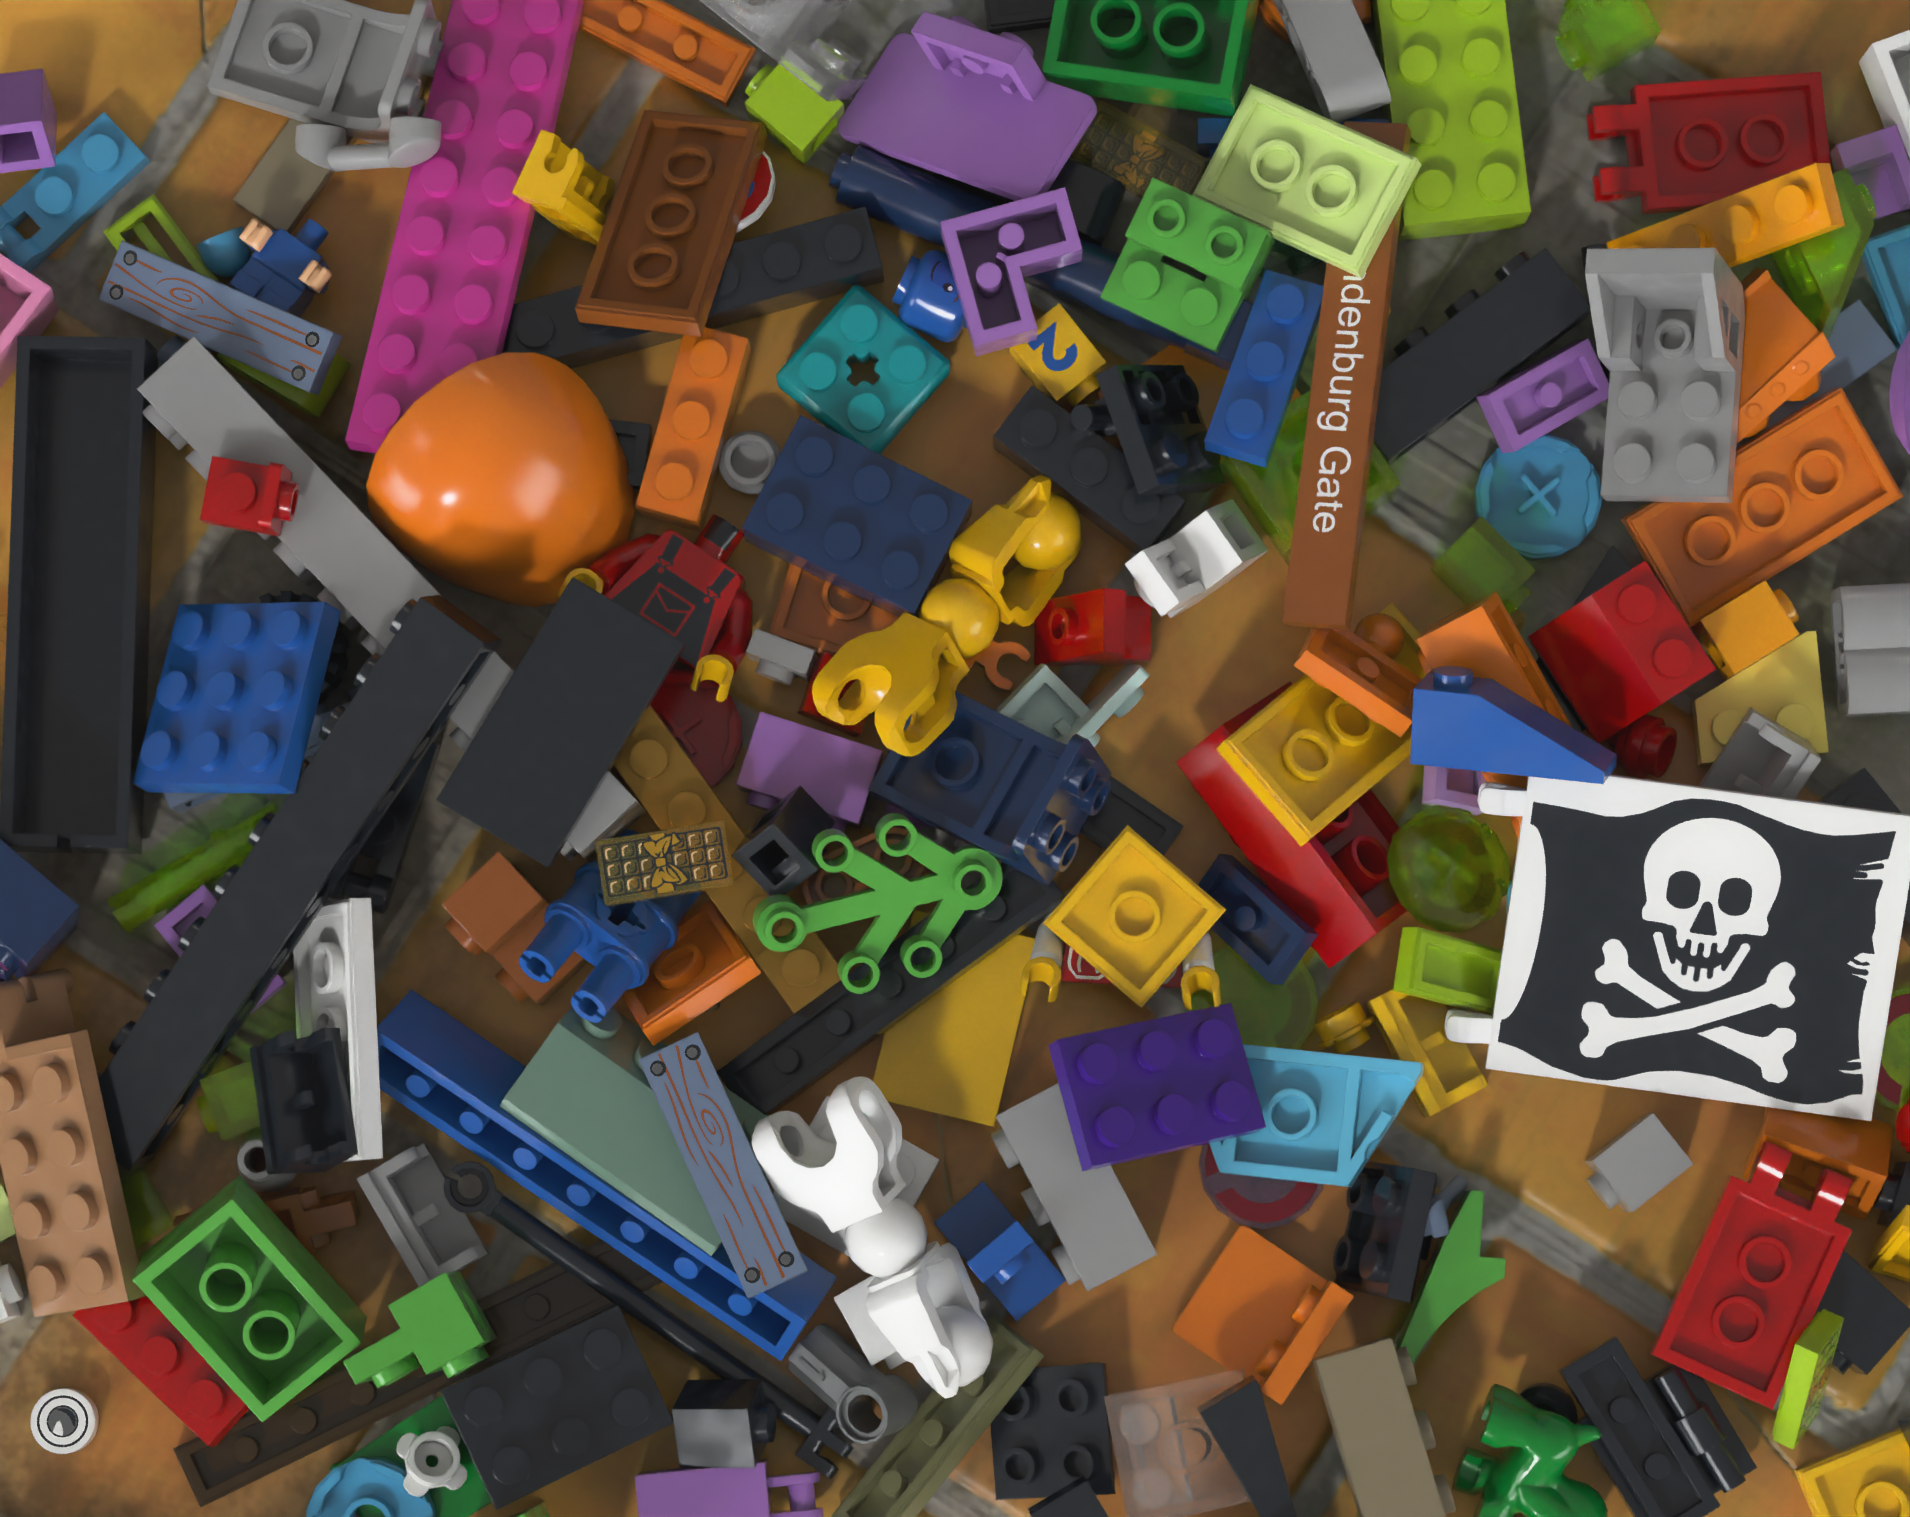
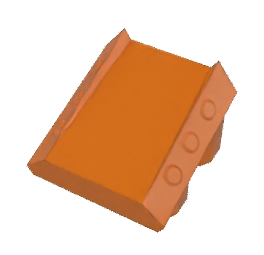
M1755 268L1741 281L1746 321L1737 443L1743 438L1755 436L1766 428L1771 418L1770 414L1786 400L1792 402L1804 401L1817 392L1822 382L1821 370L1836 357L1824 333L1817 330L1771 278L1768 269Z

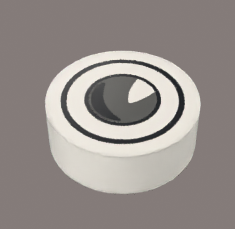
M72 1388L53 1390L42 1396L35 1404L30 1420L31 1430L36 1441L50 1452L57 1454L76 1452L86 1447L95 1437L99 1426L98 1410L93 1400L80 1390Z

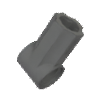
M822 1323L816 1326L798 1343L789 1356L788 1360L790 1361L787 1368L836 1412L840 1429L846 1437L854 1442L863 1444L875 1442L905 1428L913 1421L917 1411V1399L913 1388L907 1380L896 1374H882L875 1366H871L865 1357L828 1324ZM871 1397L881 1407L882 1420L873 1411Z

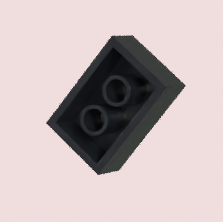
M618 1305L440 1391L496 1510L673 1424V1419Z

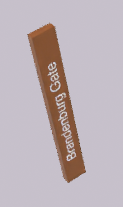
M1344 121V126L1404 153H1409L1411 129L1407 124ZM1402 203L1363 278L1326 263L1282 622L1287 626L1350 630Z

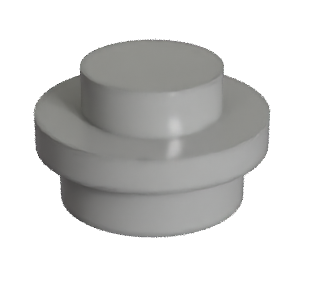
M743 431L737 433L724 444L719 462L721 475L733 490L748 495L759 494L781 453L780 449L772 438L762 432Z

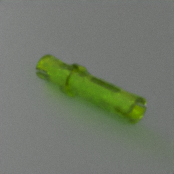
M271 800L264 807L227 829H224L222 825L210 831L211 838L118 894L108 897L110 907L112 909L116 907L113 913L126 932L130 933L149 919L189 897L203 884L208 885L222 877L233 865L237 864L241 867L253 849V846L248 843L253 829L267 813L272 811L276 814L280 808L278 804Z

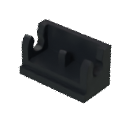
M322 1028L313 1032L308 1037L296 1039L295 1030L287 1031L276 1035L262 1045H254L249 1049L267 1174L326 1172L358 1154L340 1028Z

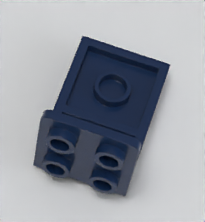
M956 691L957 709L951 724L918 755L912 757L904 756L890 750L868 790L874 797L970 846H977L989 852L997 860L1049 886L1057 871H1065L1074 859L1079 846L1077 835L1088 815L1095 816L1104 806L1111 789L1109 778L1112 773L1088 739L1075 734L1066 745ZM910 715L909 719L907 720L904 730H906V728L910 724L912 715Z

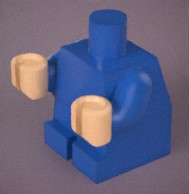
M308 218L295 237L282 228L279 230L269 229L267 226L259 223L257 219H251L239 238L254 253L242 270L239 269L231 280L230 285L234 289L301 317L312 302L314 295L324 294L328 290L332 272L323 257L316 251L329 232L310 218Z

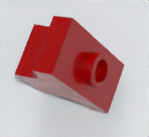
M1102 588L1052 598L1034 620V665L1043 663L1053 667L1068 665L1118 667L1151 661V606L1140 596L1126 595V590Z

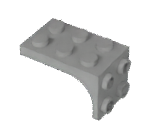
M238 0L207 86L211 94L301 122L345 128L347 136L369 143L389 142L391 118H424L427 100L421 98L428 76L434 77L436 65L445 43L441 40V21L436 19L431 0H415L410 14L383 12L345 0Z

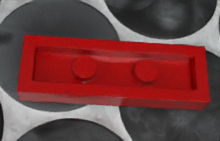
M147 1296L128 1302L77 1310L72 1315L207 1446L215 1447L249 1410L248 1406Z

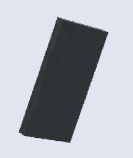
M572 577L436 800L550 869L686 647L685 644Z

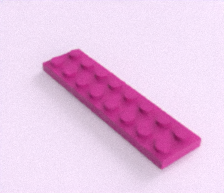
M452 0L442 40L445 43L436 65L424 118L442 122L441 145L434 156L411 168L345 439L350 450L376 454L391 428L417 399L444 378L473 362L502 354L535 215L532 205L519 199L512 191L541 129L554 133L584 7L583 0Z

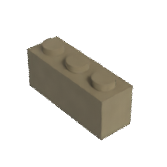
M1386 1336L1313 1358L1312 1362L1359 1517H1446L1445 1514L1455 1512V1503L1447 1478L1444 1473L1433 1476L1426 1450L1437 1447L1425 1409L1414 1412L1407 1387L1417 1384V1379L1406 1346L1395 1349L1392 1338Z

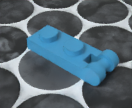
M103 112L56 155L55 167L42 168L8 201L0 206V250L9 260L31 273L151 161ZM30 216L41 229L31 238L25 240L15 228Z

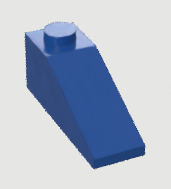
M1459 666L1437 667L1434 669V673H1427L1413 688L1410 764L1604 784L1616 768L1617 754L1493 679L1473 677V671L1469 668Z

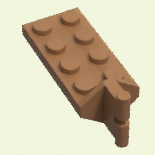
M65 968L24 976L19 980L10 979L0 982V1164L34 1317L128 1302L146 1296L132 1280L138 1265L137 1253L87 1029L79 1031L75 1029L68 993L71 992L74 986V978L71 972Z

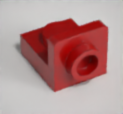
M212 456L200 520L206 524L280 537L283 520L292 522L295 516L299 497V484L291 482L293 473L284 464L270 462L269 466Z

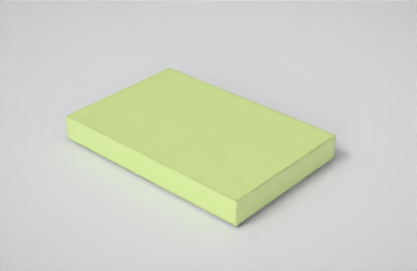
M1250 84L1192 196L1268 230L1273 238L1363 278L1417 175L1421 163L1416 157Z

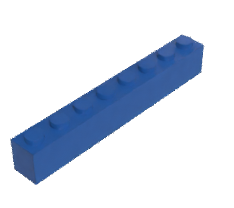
M412 989L378 1025L380 1090L760 1348L782 1361L838 1277L800 1252L808 1272L748 1299L723 1243L710 1256L499 1107L526 1066Z

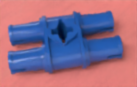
M626 829L618 835L612 844L645 839V837L634 830ZM638 841V842H637L638 855H639V856H646V855H648V854H645L646 852H645V850L643 849L642 845H641V847H640V848H641V854H639V847H638V846H639V844L642 843L643 841ZM634 842L620 845L622 859L636 857ZM617 845L609 847L611 850L607 851L608 859H606L604 852L606 862L620 859ZM628 845V847H625V848H624V856H623V855H622V847ZM632 846H634V855L628 856L633 853ZM615 848H617L618 857L615 859H611L616 856ZM602 856L597 861L585 863L576 871L575 881L564 895L547 906L544 914L545 926L519 958V965L530 978L546 983L551 980L574 951L591 963L594 969L572 996L571 1005L582 1018L598 1023L606 1016L627 989H634L645 983L650 973L649 968L664 950L674 946L679 936V922L702 893L700 883L676 886V891L658 894L655 891L649 899L641 892L609 897ZM648 857L639 859L640 868L642 860L648 859ZM637 859L622 862L625 876L637 873H631L635 870V862L637 871L639 870ZM620 862L606 864V872L609 879L622 876ZM631 862L630 864H628V865L626 866L627 873H625V867H624L625 863ZM610 865H614V866L610 867V869H609V870H610V876H609V875H608V869H607V868H608V866H610ZM618 865H619V866H620V875L614 876V875H616V874L618 873V871H619V870H618ZM689 872V876H690V881H689V883H690V882H692V878H691V873ZM634 876L625 878L626 889L628 893L638 891L637 889L633 890L635 888L630 884V890H628L627 881L629 879H632ZM622 878L608 881L610 895L625 893ZM617 881V883L612 885L613 893H611L610 884ZM621 882H622L623 891H622V892H618V891L621 890Z

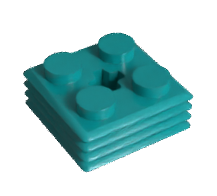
M854 285L780 369L776 379L780 389L826 428L881 454L950 374V362L863 287ZM870 360L876 363L874 371L878 381L874 385L867 381H862L857 386L850 384L853 378L850 366L854 362L864 365Z

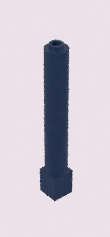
M860 144L853 155L844 151L841 153L829 182L830 187L838 190L835 201L837 204L852 210L866 207L868 217L944 249L940 222L1003 205ZM1079 237L1082 246L1081 262L1023 278L1027 284L1182 348L1184 353L1227 371L1230 370L1253 303L1243 300L1217 354L1104 301L1100 296L1120 253L1082 237Z

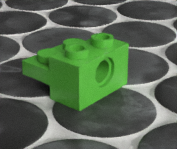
M1152 177L1125 234L1127 242L1100 297L1110 304L1218 354L1244 297L1248 299L1275 240L1268 230ZM1169 258L1175 259L1200 271L1207 277L1205 281L1199 280L1163 262L1164 260L1168 261Z
M445 1272L389 1304L388 1307L400 1329L344 1360L343 1363L355 1385L373 1380L377 1388L384 1385L388 1386L420 1367L414 1356L417 1357L426 1375L443 1370L447 1378H450L454 1375L458 1376L489 1358L484 1346L496 1340L497 1336L461 1272Z

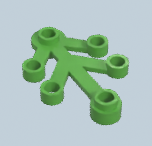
M890 813L883 816L875 827V838L882 850L894 857L908 854L935 872L908 879L854 847L842 831L826 829L820 832L812 843V854L819 866L825 871L832 873L843 871L871 889L800 906L790 896L782 894L772 895L762 900L756 907L752 919L753 928L764 946L773 951L785 952L800 945L807 933L876 916L856 948L843 955L837 967L838 976L846 989L852 993L863 994L871 991L877 985L880 977L877 964L914 908L918 905L938 901L921 932L918 935L907 938L900 949V959L911 975L918 978L930 977L939 970L942 964L940 948L964 911L981 909L990 904L998 895L1002 886L1003 875L996 858L977 846H963L950 851L918 832L911 821L903 814ZM897 825L906 827L907 833L903 841L898 844L886 842V833L890 828ZM839 841L844 844V850L837 859L827 860L822 857V851L828 843ZM967 872H981V881L975 888L964 889L961 887V880ZM789 918L794 921L793 929L789 934L785 936H775L772 934V927L777 920ZM920 947L931 949L930 959L922 965L911 963V955L916 949ZM857 963L868 964L869 971L863 979L853 981L848 978V972L853 965Z

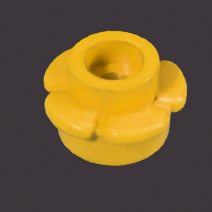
M1358 1000L1332 1011L1313 1024L1321 1038L1317 1046L1320 1049L1332 1046L1336 1054H1344L1355 1049L1371 1038L1366 1027L1374 1023V1015L1372 1014L1367 1017Z

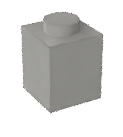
M1648 1113L1636 1120L1585 1161L1594 1173L1586 1181L1608 1209L1611 1210L1618 1204L1624 1212H1634L1694 1163L1656 1115Z

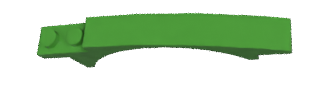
M1469 1190L1463 1193L1448 1221L1449 1234L1439 1238L1394 1346L1395 1349L1406 1346L1412 1364L1437 1328L1457 1308L1478 1292L1505 1278L1506 1258L1480 1257L1484 1191Z

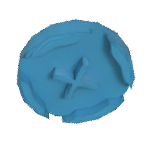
M1550 434L1543 435L1515 452L1502 453L1500 447L1497 448L1480 469L1474 489L1476 518L1487 538L1505 553L1529 561L1556 559L1577 548L1596 525L1602 504L1600 477L1593 464H1590L1587 457L1580 452L1581 450L1569 440Z

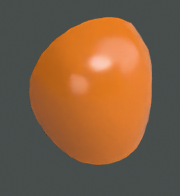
M505 352L473 362L440 381L417 399L391 428L375 454L366 483L368 508L374 523L383 535L401 552L437 576L482 596L521 606L537 607L557 603L559 600L557 593L570 571L577 568L586 569L609 550L627 543L635 513L634 488L629 485L627 472L630 471L627 459L615 429L601 403L584 380L567 365L538 353Z

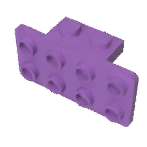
M924 11L911 30L914 36L902 33L896 35L890 41L837 125L839 133L848 142L863 145L879 153L1017 201L1048 192L1096 116L1097 106L1091 96L1047 81L1032 57L1034 54L1032 48L1018 36L1008 32H1002L998 36L980 30L976 25L963 17L953 15L950 19Z

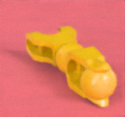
M1043 475L1031 478L1006 504H995L952 542L949 550L952 566L949 568V571L954 579H946L928 590L919 608V618L904 612L891 626L879 631L862 634L849 640L838 650L818 673L812 686L814 704L822 716L842 725H855L875 711V726L883 744L898 754L910 757L924 751L951 724L957 709L955 695L957 685L970 671L963 658H971L989 647L998 630L999 621L1007 625L1013 622L1022 627L1031 625L1062 584L1064 571L1074 561L1082 548L1084 540L1081 538V523L1077 509L1061 494L1051 492V479ZM1013 557L1020 564L1006 576H1003L1004 566ZM850 680H856L838 701V697L845 684ZM910 715H912L910 724L908 725L906 730H904L907 719L910 717Z

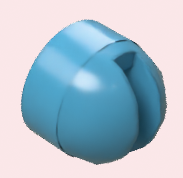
M243 227L223 232L196 245L204 265L212 273L225 278L234 277L239 269L242 270L249 261L251 249L239 238L244 231Z

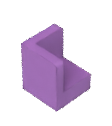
M1897 125L1836 144L1830 152L1831 170L1850 226L1858 227L1910 209V161Z

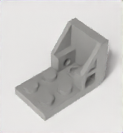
M1716 248L1587 249L1585 278L1597 354L1600 361L1610 371L1600 495L1605 501L1732 503L1746 321L1741 282Z

